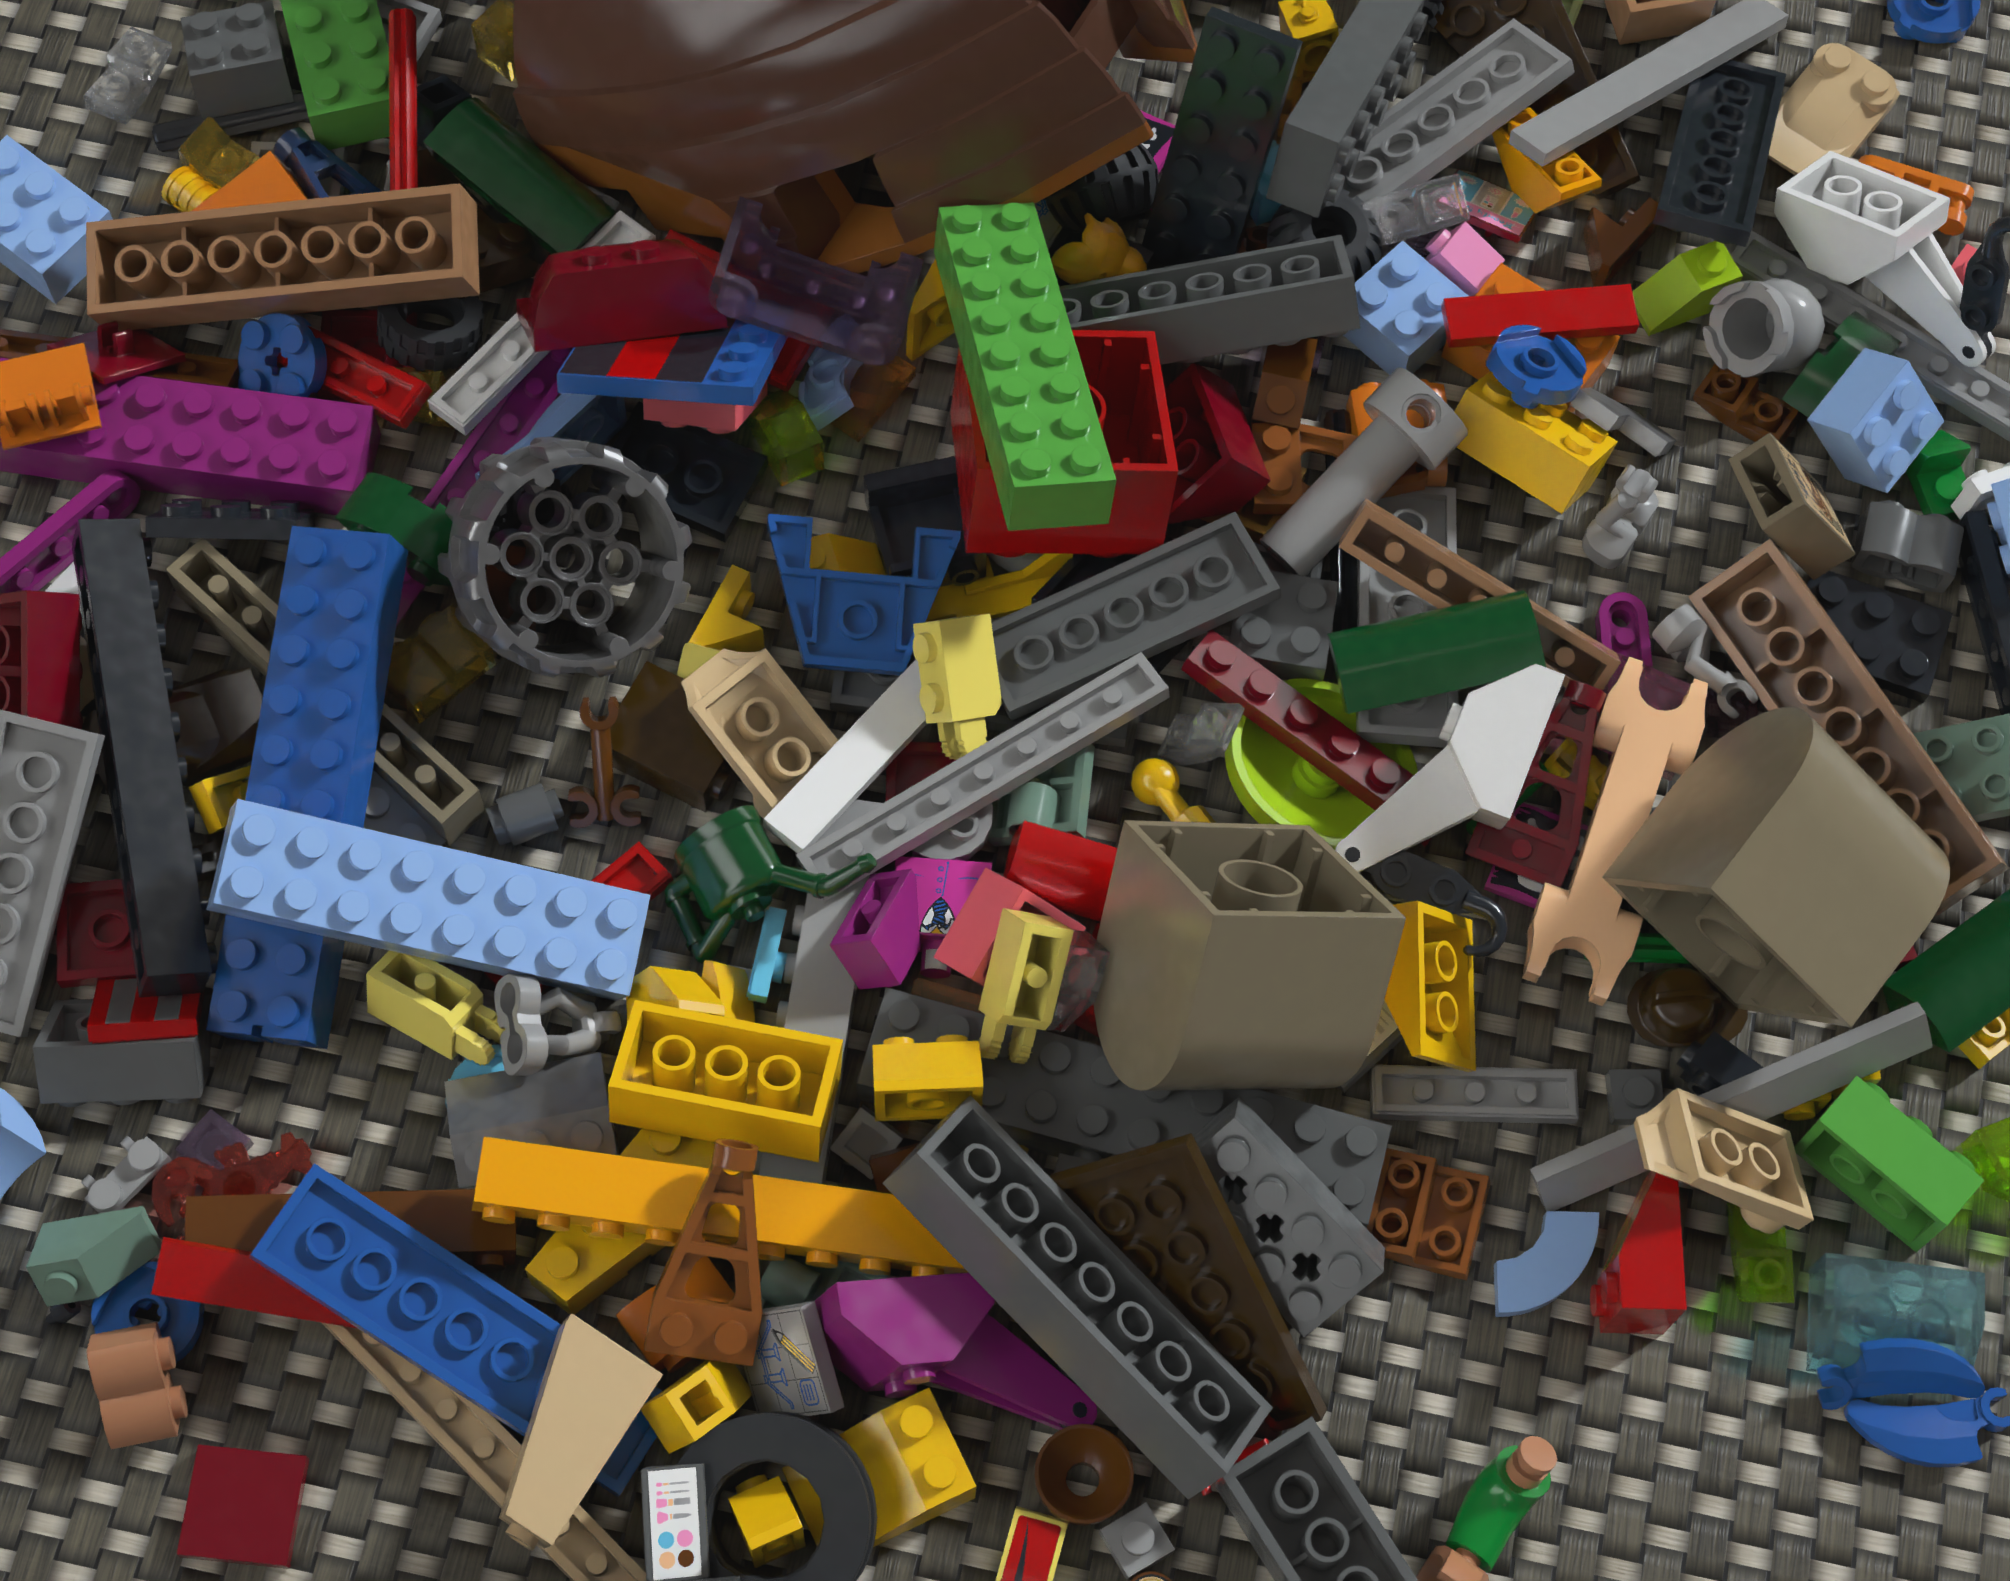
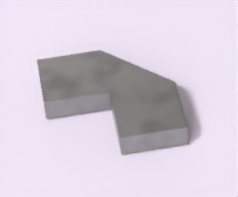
M1591 387L1580 389L1575 399L1571 401L1573 408L1606 431L1617 429L1655 457L1667 454L1677 441L1638 412Z

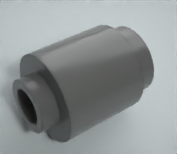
M541 782L497 798L496 805L485 808L500 846L512 842L513 846L559 830L556 820L565 817L555 789L544 791Z

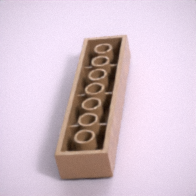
M459 183L86 222L87 315L100 325L117 321L118 331H124L127 329L138 330L258 318L271 313L298 314L480 295L477 203Z
M1771 539L1688 596L1768 711L1783 707H1796L1807 712L1943 850L1949 861L1950 878L1945 896L1934 917L2009 869L1782 550Z

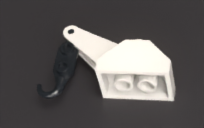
M1829 151L1777 188L1774 214L1808 269L1827 276L1831 281L1841 282L1846 285L1866 277L1939 340L1965 366L1976 367L1995 352L1996 342L1990 331L1996 328L2002 320L2010 278V270L2003 250L2004 236L2010 232V216L1998 218L1988 226L1982 244L1967 263L1964 285H1962L1932 234L1947 222L1950 204L1949 197L1833 151Z
M1538 664L1529 666L1468 693L1462 706L1453 703L1439 735V739L1447 741L1446 747L1345 839L1341 840L1335 849L1359 873L1368 872L1371 874L1377 888L1387 895L1405 902L1420 901L1452 914H1476L1487 919L1492 928L1489 940L1482 945H1466L1463 948V952L1466 955L1473 957L1489 956L1499 950L1505 942L1508 923L1502 908L1489 897L1481 895L1457 871L1405 850L1470 818L1499 830L1510 820L1565 674Z

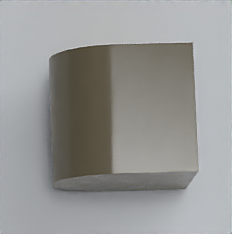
M1783 707L1762 713L1742 723L1701 754L1672 786L1602 878L1738 1009L1852 1027L1933 919L1948 887L1950 866L1943 850L1807 712L1796 707Z
M1124 820L1097 935L1093 961L1092 988L1094 1014L1099 1039L1107 1061L1116 1076L1125 1085L1140 1091L1329 1089L1341 1086L1357 1073L1372 1045L1406 917L1309 825Z

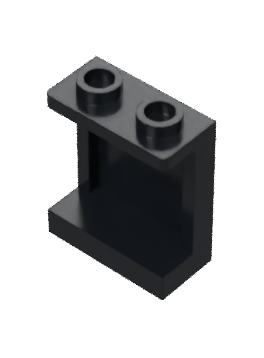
M955 456L864 475L865 503L886 575L912 577L914 533L916 527L961 531L959 543L940 587L952 584L964 586L975 582L979 578L986 577L987 554L966 553Z

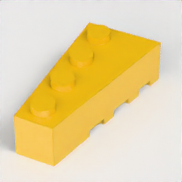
M641 1129L619 1156L710 1168L715 1144L710 1141ZM723 1168L725 1171L740 1172ZM570 1224L569 1231H556L527 1265L525 1271L532 1286L568 1314L572 1313L575 1315L628 1275L627 1271L647 1256H653L665 1246L645 1242V1234L624 1232L622 1239H609L592 1235V1227Z

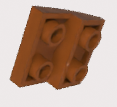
M1387 1148L1367 1229L1385 1247V1258L1467 1281L1491 1184L1490 1177L1439 1166L1437 1159L1433 1157Z

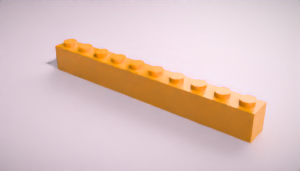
M483 1137L471 1211L483 1212L482 1219L493 1223L513 1224L515 1223V1217L536 1219V1226L545 1230L569 1231L570 1224L592 1227L591 1234L597 1237L622 1239L624 1232L645 1234V1242L650 1244L675 1246L709 1168ZM725 1171L727 1174H730V1175H735V1174H738V1173H739V1172ZM753 1175L759 1259L783 1261L785 1254L805 1256L807 1265L821 1268H837L838 1261L859 1264L860 1272L872 1275H890L891 1268L912 1271L911 1277L968 1272L893 1194ZM713 1204L705 1221L702 1238L722 1243H736L739 1236V1209L734 1205Z

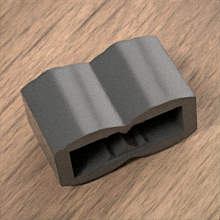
M1895 501L1870 502L1860 517L1854 546L1855 555L1852 556L1850 566L1867 575L1884 579H1897L1916 589L1944 593L1956 575L1964 528L1941 514L1917 515Z

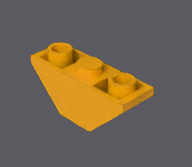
M1529 107L1492 133L1511 190L1536 214L1576 200L1600 188L1602 179L1573 150L1542 167L1509 144L1511 130L1537 116Z

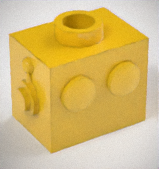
M1326 0L1278 2L1280 33L1303 41L1293 72L1295 80L1299 85L1312 80L1339 36L1338 25L1334 19L1333 11Z

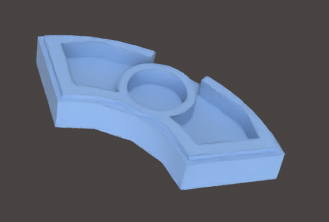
M845 322L832 330L816 347L807 361L810 367L805 379L799 384L800 407L815 433L854 407L849 396L851 380L858 368L872 356L866 344Z
M1547 1211L1543 1216L1541 1235L1532 1248L1516 1258L1496 1261L1494 1264L1496 1317H1510L1535 1311L1557 1299L1575 1282L1588 1264L1593 1253L1598 1235L1599 1212Z

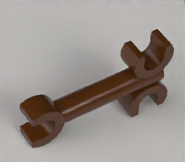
M616 696L609 697V712L604 716H596L591 712L589 697H583L580 705V718L590 728L594 792L584 786H576L569 789L568 801H583L589 808L585 813L571 814L570 826L575 828H585L591 825L595 819L598 821H611L615 819L624 826H636L641 823V811L629 812L621 806V803L626 799H639L640 787L633 784L619 787L614 793L611 726L616 722L619 713V702Z

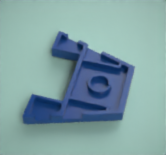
M768 514L767 529L803 667L900 676L906 670L913 653V639L915 637L913 624L926 622L959 543L961 531L916 527L914 533L912 577L811 569L810 552L813 518Z

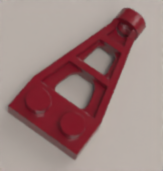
M1569 680L1561 702L1547 721L1518 799L1527 787L1539 782L1556 788L1561 795L1560 816L1556 827L1548 831L1539 829L1517 820L1514 812L1501 830L1477 822L1465 851L1467 856L1544 885L1546 882L1560 888L1563 887L1580 843L1597 713H1600L1607 696L1605 692L1588 684ZM1572 704L1588 712L1578 715L1571 710L1570 706ZM1557 736L1572 740L1577 745V754L1572 773L1567 778H1561L1548 773L1539 767V761L1547 746Z

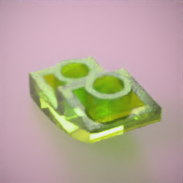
M1727 1201L1731 1257L1739 1303H1794L1792 1249H1786L1785 1226L1773 1234L1753 1229L1743 1219L1740 1207Z

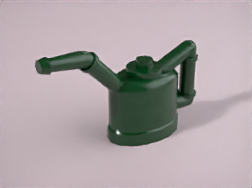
M752 805L740 806L717 816L695 830L675 850L674 859L683 873L665 887V903L668 908H671L687 941L686 947L688 951H692L698 962L704 963V960L711 961L737 920L746 919L747 922H753L765 915L764 909L773 901L771 895L779 886L810 893L818 899L830 897L839 893L863 874L870 873L877 866V861L873 855L866 853L857 856V860L829 875L825 873L815 874L782 865L762 826V819L757 809ZM692 891L703 914L712 921L706 932L690 903L689 894Z

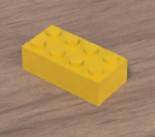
M635 1000L608 1084L609 1122L715 1142L717 1139L739 1140L758 1146V1151L819 1163L841 1077L843 1039Z

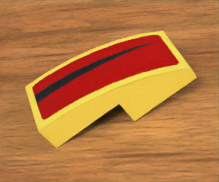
M1016 1506L995 1581H1053L1068 1522Z

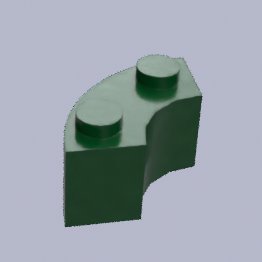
M1854 311L1833 332V335L1836 336L1834 341L1822 353L1816 352L1782 400L1809 418L1864 348L1898 357L1894 353L1902 342L1857 311Z
M368 472L335 518L349 531L390 534L408 550L406 571L417 582L425 586H431L432 584L452 586L448 577L439 572L437 557L440 553H448L453 522L445 513L447 507L439 503L433 510L409 496L413 491L412 486L385 475Z

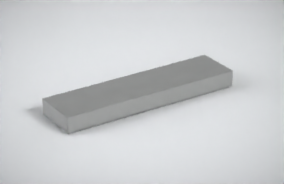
M1374 1065L1369 1070L1370 1119L1576 1124L1579 1120L1577 1069L1476 1067V1071L1465 1072L1447 1066Z

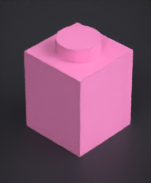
M1466 221L1450 232L1446 228L1441 229L1425 247L1430 252L1425 260L1468 296L1476 295L1499 264L1505 261Z

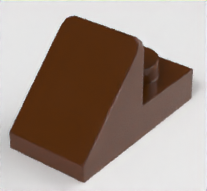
M1651 197L1637 211L1630 208L1620 219L1619 223L1609 218L1597 208H1591L1583 234L1593 287L1606 286L1655 233L1657 225L1653 224L1658 202Z

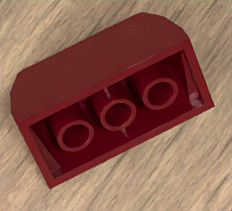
M678 239L641 240L630 243L591 246L551 254L535 274L530 297L516 299L518 319L534 352L727 328L726 308L716 279L696 254Z

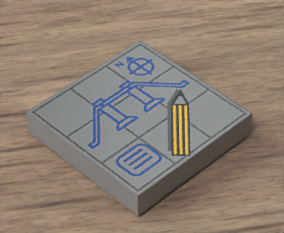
M815 1301L762 1309L753 1366L744 1365L757 1413L780 1411L810 1416L828 1414L843 1408V1399Z

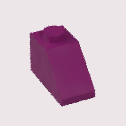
M912 869L870 874L830 943V947L859 990L879 987L889 988L901 985L920 951L916 875Z

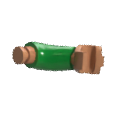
M1538 1436L1526 1437L1519 1446L1513 1445L1504 1448L1484 1466L1469 1488L1459 1508L1446 1541L1447 1546L1435 1547L1416 1575L1418 1581H1489L1487 1573L1492 1571L1509 1538L1530 1509L1550 1488V1471L1556 1465L1557 1455L1548 1441Z

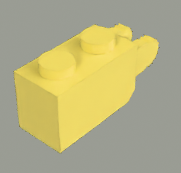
M990 614L913 624L915 636L913 639V653L918 661L921 680L920 704L925 712L926 724L937 723L939 741L942 742L940 746L943 750L942 753H945V757L957 760L988 742L986 741L985 717L996 715L1002 705Z
M1006 908L1002 909L978 1010L985 1014L981 1037L979 1038L982 1058L995 1060V1057L997 1058L998 1054H1000L1007 1024L1013 1025L1011 1042H1009L1010 1046L1008 1048L1009 1060L1013 1063L1025 1064L1028 1058H1030L1037 1029L1046 1030L1052 1023L1074 930L1050 916Z
M388 951L366 973L367 1013L450 1060H453L457 1054H460L468 1060H473L475 1063L480 1064V1066H485L495 1057L496 1053L492 1044L477 1033L500 1044V1037L505 1028L498 1026L496 1012L483 1005V993L472 981L434 960Z

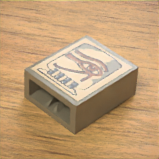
M1771 433L1728 459L1762 531L1813 580L1855 555L1821 484Z

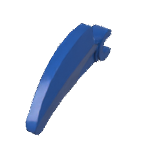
M1884 1338L1862 1342L1859 1344L1860 1357L1853 1365L1844 1369L1833 1364L1817 1368V1375L1822 1387L1833 1386L1832 1388L1817 1390L1821 1406L1827 1410L1841 1408L1853 1399L1888 1394L1940 1393L1972 1399L1980 1397L1985 1391L1980 1375L1965 1358L1936 1343L1913 1338Z
M1999 1387L1990 1388L1983 1395L1974 1399L1940 1405L1902 1407L1880 1405L1857 1399L1850 1401L1844 1408L1846 1420L1870 1444L1904 1462L1926 1467H1957L1976 1463L1983 1457L1977 1440L1978 1430L1984 1428L1987 1431L1996 1433L2002 1432L2010 1426V1416L2004 1418L1997 1417L1990 1409V1402L2000 1401L2007 1396L2006 1390Z

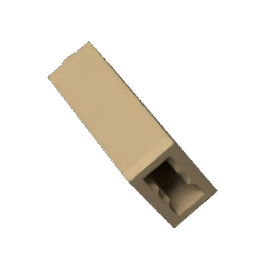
M572 1313L563 1321L558 1329L499 1519L509 1524L505 1533L514 1541L532 1551L537 1544L543 1548H548L554 1544L663 1375Z

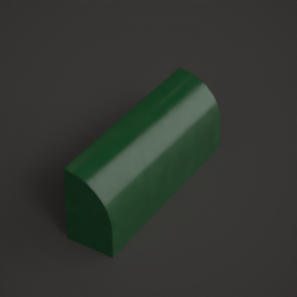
M469 98L457 105L423 141L433 158L512 223L522 226L531 235L533 240L550 254L581 249L617 213L616 210L479 98Z
M1524 590L1327 633L1343 710L1347 714L1495 682L1534 664L1546 667L1537 622L1528 595Z
M2010 889L1891 975L1882 986L1889 1013L1918 1001L1927 1016L1932 1044L1949 1053L2010 1008Z

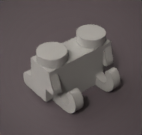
M126 1136L120 1142V1145L128 1152V1155L105 1178L96 1181L88 1174L81 1183L89 1190L88 1195L84 1198L86 1202L98 1213L125 1209L124 1206L153 1177L158 1178L164 1171L170 1175L164 1184L172 1192L180 1185L184 1186L190 1178L173 1162L169 1155L147 1136L136 1142L129 1136Z

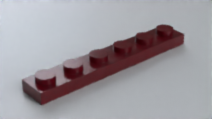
M1212 629L1187 657L1181 667L1183 672L1375 811L1414 776ZM1431 838L1422 842L1421 844L1423 846H1426L1428 842L1431 840Z

